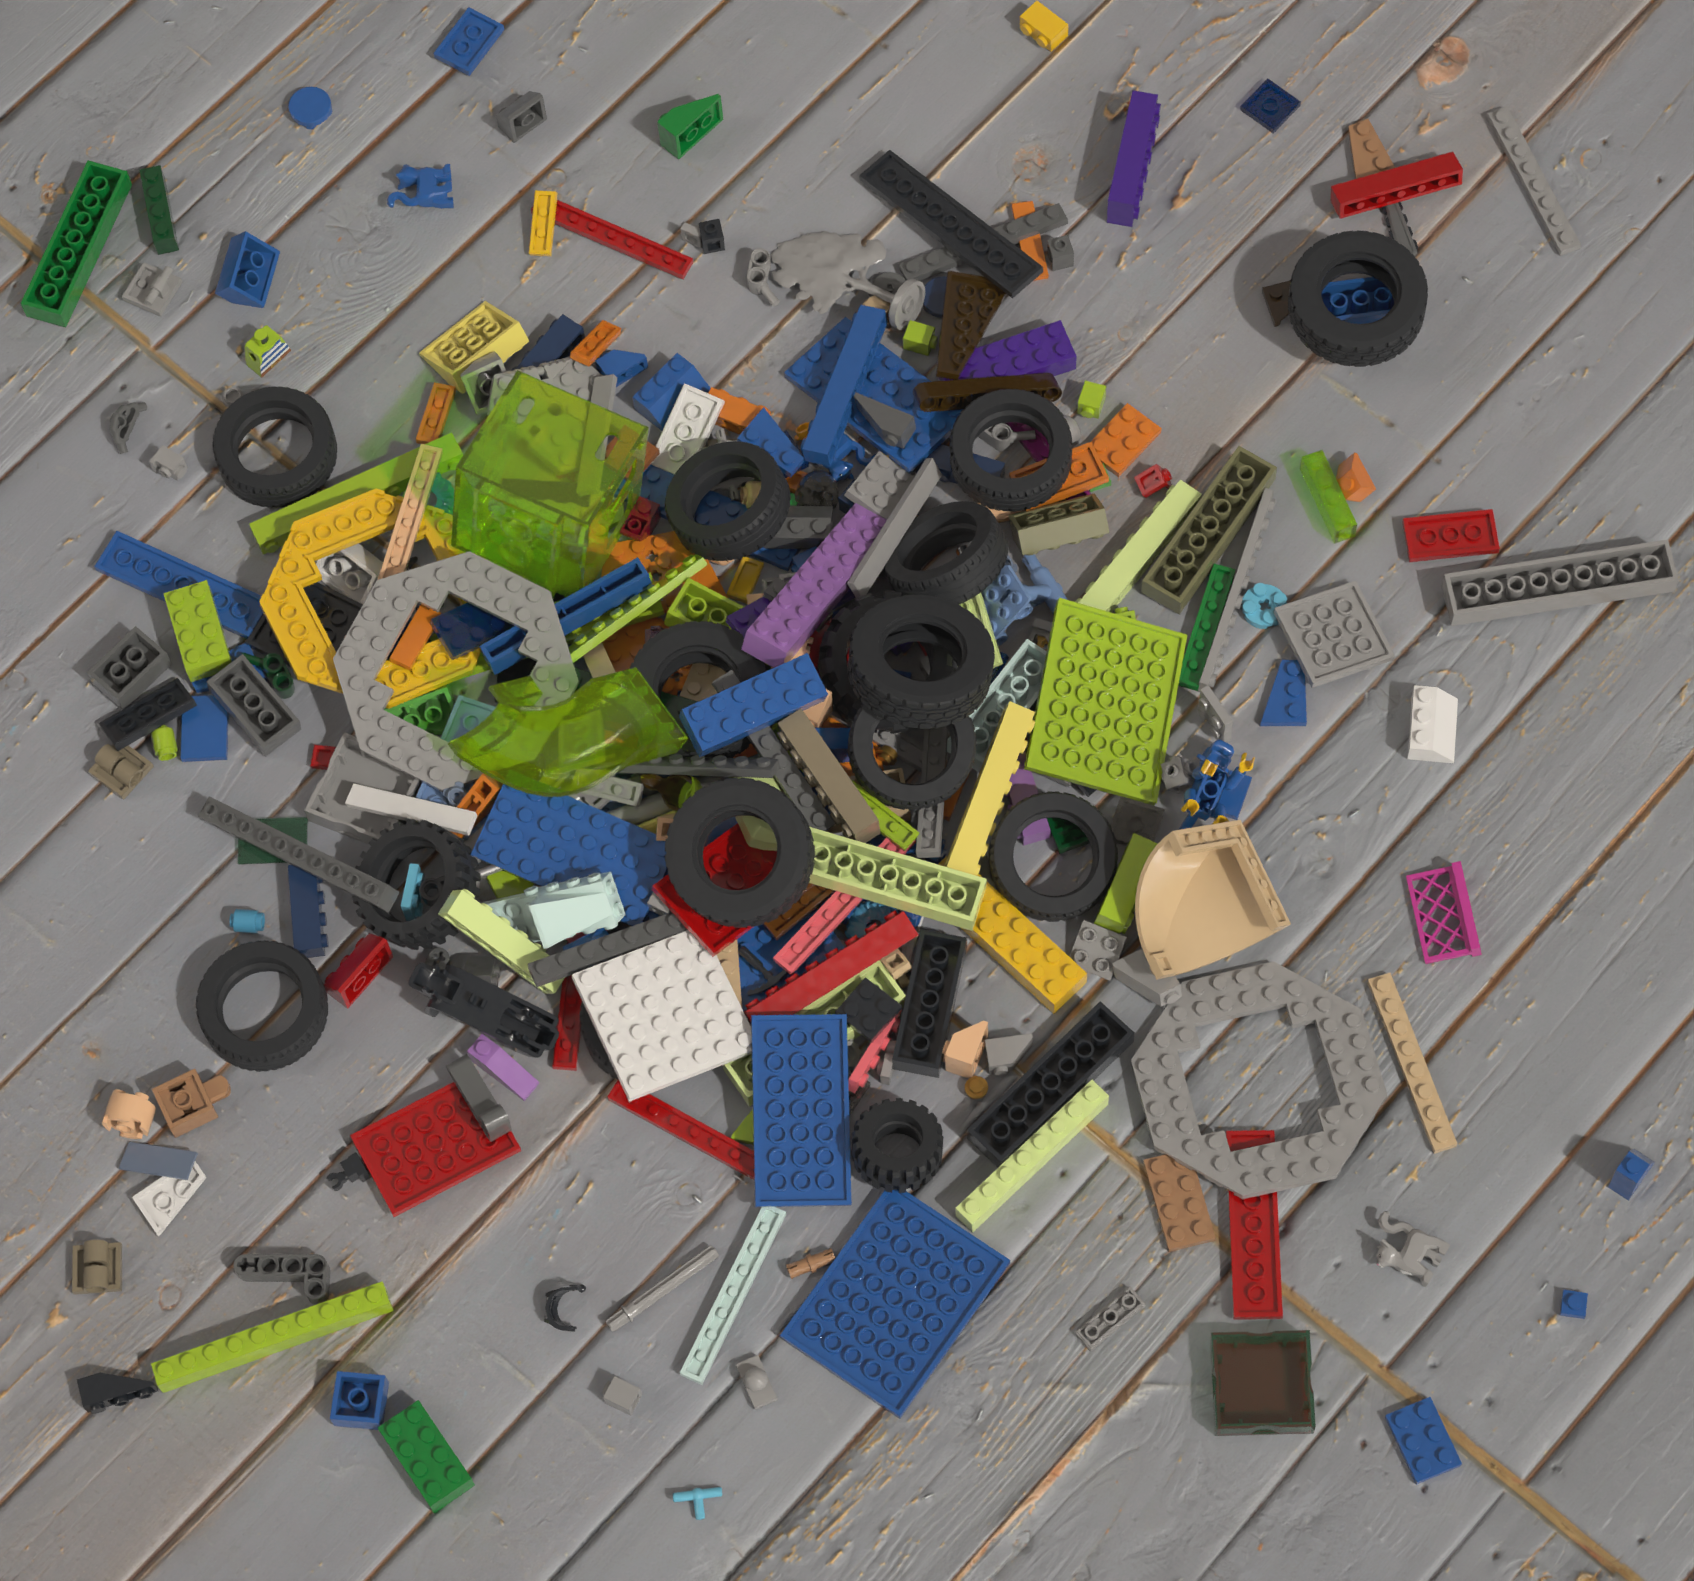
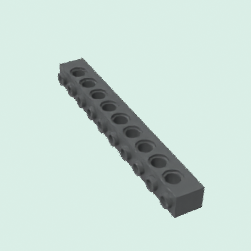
M210 796L198 817L211 825L388 913L400 893L388 884Z

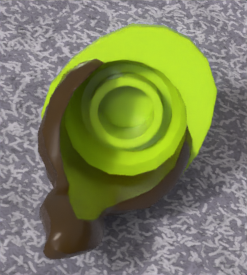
M642 774L640 776L643 785L650 790L659 791L664 803L676 812L679 808L681 809L682 804L690 796L695 795L694 792L702 788L701 783L692 775H671L667 778H661L656 774Z

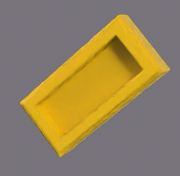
M742 557L727 591V597L747 604V595L753 593L764 568V563L748 557Z

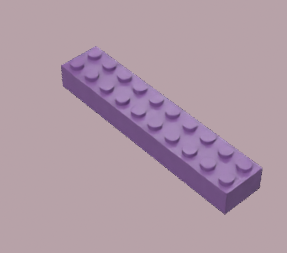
M855 503L746 631L741 650L773 668L790 661L849 591L850 587L847 582L887 520Z

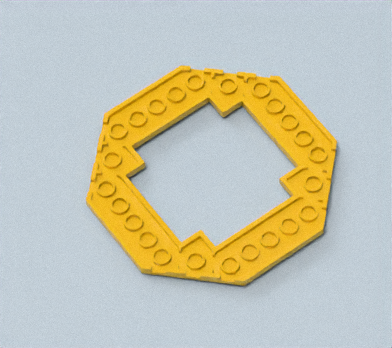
M376 488L293 522L290 529L291 532L283 545L279 560L270 575L268 585L259 603L298 680L343 694L333 661L336 651L303 588L322 580V575L314 561L394 529L404 497L399 495L395 497ZM427 505L415 542L426 538L437 561L469 551L489 561L465 516L448 514L443 509ZM458 598L462 607L443 614V619L451 634L425 644L411 670L390 662V659L385 661L375 680L394 690L386 708L390 709L473 674L481 654L479 646L485 643L495 616Z

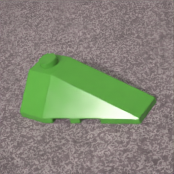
M449 684L384 710L429 733L442 735L455 705V698Z

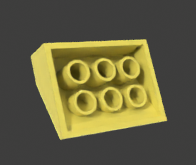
M484 301L419 352V354L450 386H455L457 391L464 394L466 389L460 375L475 360L495 351L504 363L515 352L521 350L529 342V339L519 321Z

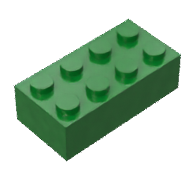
M419 1400L378 1427L379 1432L433 1513H436L475 1486L472 1478Z

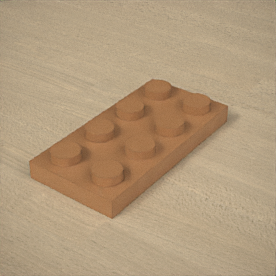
M1167 1154L1143 1160L1168 1252L1215 1241L1216 1237L1197 1171L1190 1170L1177 1163L1174 1158Z

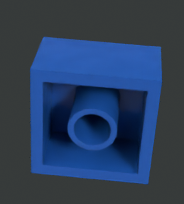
M337 1371L330 1420L333 1425L378 1430V1427L384 1423L389 1381L386 1376Z

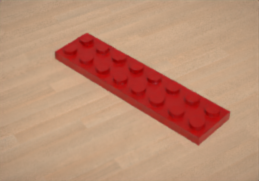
M1274 1130L1226 1131V1138L1230 1152L1273 1143L1275 1142ZM1228 1189L1233 1320L1282 1319L1277 1192L1241 1199Z

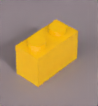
M1035 1L1020 15L1021 31L1026 36H1031L1040 47L1046 48L1050 52L1068 37V24L1039 1Z

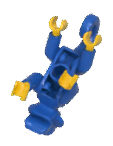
M1219 739L1213 742L1210 747H1207L1202 755L1198 754L1199 766L1192 773L1195 780L1192 788L1185 791L1184 805L1181 808L1182 812L1187 811L1189 814L1178 830L1192 828L1198 818L1204 821L1208 818H1214L1212 824L1229 822L1226 818L1225 806L1217 802L1222 790H1233L1245 776V771L1252 770L1255 757L1251 761H1246L1247 753H1243L1239 767H1236L1232 774L1228 775L1229 769L1227 767L1234 754L1232 745Z

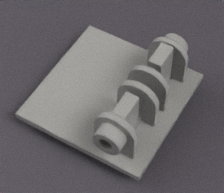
M1083 920L1069 957L1084 971L1110 981L1113 975L1112 963L1119 960L1120 954L1126 946L1127 937Z

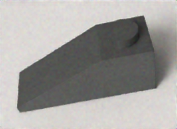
M855 393L856 408L888 445L903 449L916 430L914 416Z

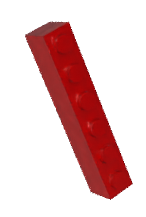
M1449 152L1331 186L1330 201L1337 215L1342 219L1461 185L1463 168L1454 152Z

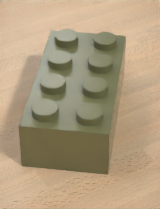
M1095 493L1008 515L1013 540L1022 555H1035L1038 551L1045 549L1055 550L1060 545L1068 543L1078 544L1084 539H1098L1103 537L1104 534L1109 533L1105 508Z

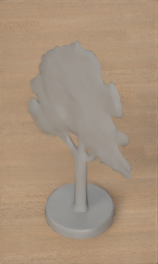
M827 231L810 233L790 241L778 243V249L771 253L772 262L781 267V270L771 272L773 279L785 288H790L796 283L800 284L799 288L801 291L795 295L796 299L805 300L812 296L814 304L811 306L814 312L818 311L820 314L826 313L829 307L842 296L844 291L862 290L891 303L889 322L892 327L904 330L907 329L910 320H916L925 299V286L923 282L913 278L905 281L895 294L871 284L866 279L868 268L870 265H875L886 258V250L883 242L878 239L867 240V245L865 247L862 246L861 235L858 233L842 236ZM857 270L860 279L851 278L849 273Z

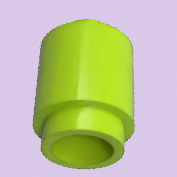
M163 725L151 733L155 755L161 761L174 759L177 756L178 748L173 729Z

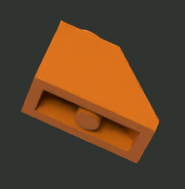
M1354 452L1338 465L1336 484L1345 500L1361 502L1376 490L1357 453Z

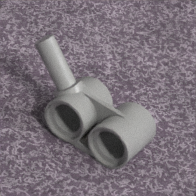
M757 248L751 253L747 272L748 289L753 294H763L771 305L775 307L780 301L769 289V284L767 283L771 270L770 254L764 248Z
M1006 424L991 426L978 436L995 448V450L1002 452L1007 451L1014 441L1036 439L1035 430L1013 432ZM999 436H1005L1006 438H1005V439H999V438H997V437H999Z

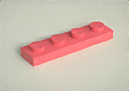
M901 1011L879 1036L870 1043L848 1080L849 1091L855 1094L859 1086L862 1088L865 1086L869 1078L868 1071L870 1068L875 1069L880 1060L879 1053L881 1050L886 1051L887 1045L891 1040L889 1038L892 1032L897 1033L899 1030Z

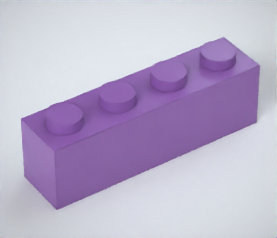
M1025 750L1023 754L1019 753L1017 761L1020 764L1016 773L1011 774L1009 781L1012 782L1010 791L1007 795L1004 794L1003 796L1004 798L1008 797L1010 805H1007L1008 810L1022 799L1038 794L1032 772L1024 769L1026 761ZM1047 818L1031 823L1021 832L1017 839L1021 838L1023 846L1050 838V827Z

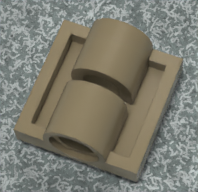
M106 744L96 754L95 764L88 772L93 778L124 800L154 766L129 745L117 751L113 744Z
M88 1240L84 1242V1245L73 1246L72 1292L74 1295L122 1291L121 1242L108 1243L104 1240Z

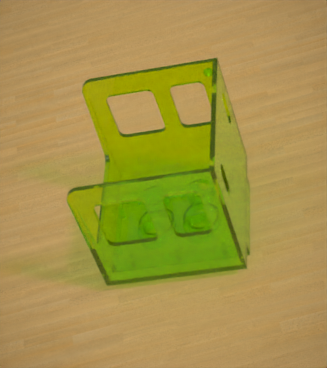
M517 370L456 466L451 546L464 552L470 551L549 590L552 599L556 593L568 597L593 583L622 535L620 530L640 496L649 427ZM524 399L533 400L535 404L522 423H517L518 408ZM608 435L616 436L618 441L608 458L605 460L597 459L595 454ZM632 465L627 481L612 504L616 490ZM628 495L626 511L608 538L610 524Z

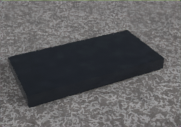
M176 678L101 721L99 725L116 750L119 751L194 708L197 704L181 681Z

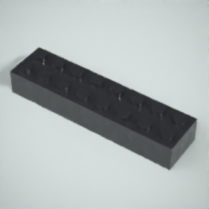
M1100 1001L967 1129V1139L998 1168L1091 1080L1094 1081L1134 1042L1135 1032Z

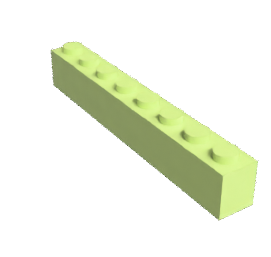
M1182 480L1176 485H1172L1168 489L1165 499L1162 502L1158 501L1151 516L1149 518L1145 517L1139 525L1140 529L1136 534L1132 533L1128 537L1126 546L1122 550H1117L1112 558V563L1102 568L1097 581H1092L1085 591L1086 594L1082 599L1078 598L1075 602L1112 613L1169 544L1202 498V494Z
M1091 1080L955 1208L956 1217L973 1233L1108 1105L1109 1095Z

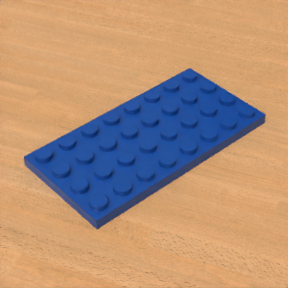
M844 317L784 372L786 379L817 403L822 401L824 386L829 383L831 369L833 366H836L838 361V351L845 344L847 330L851 329L852 321L847 317ZM879 343L859 394L914 416L916 430L903 449L897 446H890L856 408V403L847 426L910 474L951 435L953 424L964 409L934 412L922 411L913 395V389L919 383L931 381Z
M509 771L470 854L477 859L541 887L552 882L560 883L574 877L583 878L593 873L599 872L601 874L611 871L626 914L620 921L630 926L645 921L649 912L647 902L653 893L652 886L664 878L668 870L665 863V841H657L656 834L512 771Z
M847 1014L752 1015L755 1207L851 1206Z

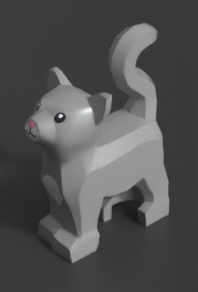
M1388 1211L1381 1213L1378 1223L1382 1230L1392 1234L1404 1231L1407 1237L1400 1252L1385 1239H1382L1380 1241L1381 1246H1377L1376 1264L1381 1268L1386 1266L1394 1267L1402 1274L1415 1276L1420 1279L1421 1285L1426 1287L1434 1274L1422 1265V1259L1427 1257L1431 1260L1432 1266L1438 1267L1442 1260L1439 1254L1445 1255L1450 1244L1438 1237L1415 1229L1411 1224L1404 1221L1389 1224L1388 1218L1390 1213Z

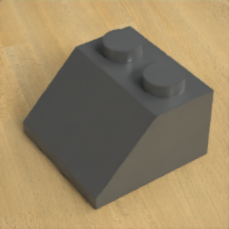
M528 91L526 94L519 96L508 107L502 108L496 115L498 127L513 143L547 120L544 99L541 93Z

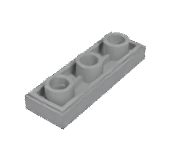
M1129 1286L1075 1331V1335L1091 1352L1142 1310L1146 1303ZM1112 1315L1115 1319L1109 1321L1106 1317Z

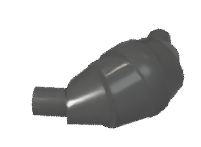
M145 402L121 405L110 418L109 432L114 443L117 444L120 454L128 452L126 441L129 440L130 433L135 426L140 412L147 410Z

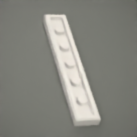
M354 783L345 802L346 806L400 820L414 819L418 822L421 819L427 820L448 831L468 836L478 816L474 811Z

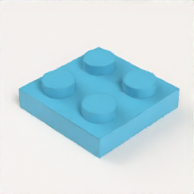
M410 863L401 902V909L406 922L420 917L423 911L419 888L420 884L424 881V873H422L419 864Z

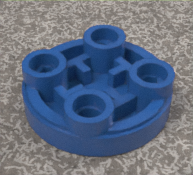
M318 87L299 89L289 100L288 107L292 119L299 125L305 126L306 129H314L317 125L327 120L333 112L329 95Z

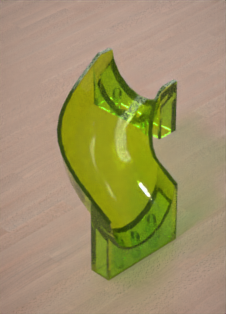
M635 667L592 678L566 700L546 706H534L543 693L531 676L492 685L489 687V690L499 702L494 711L474 729L451 740L448 745L458 758L507 786L528 794L544 797H562L586 791L629 766L677 753L688 737Z

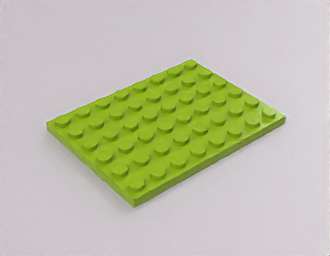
M1058 598L1056 600L1033 719L1035 720V725L1031 731L1024 769L1154 806L1157 804L1163 773L1161 764L1165 762L1187 634Z

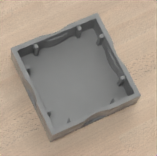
M344 732L330 759L328 769L323 778L318 782L304 812L308 821L368 844L372 838L378 840L381 837L380 831L384 828L392 830L394 829V823L401 822L405 825L407 821L347 807L345 802L353 783L416 798L422 781L362 752L357 737Z

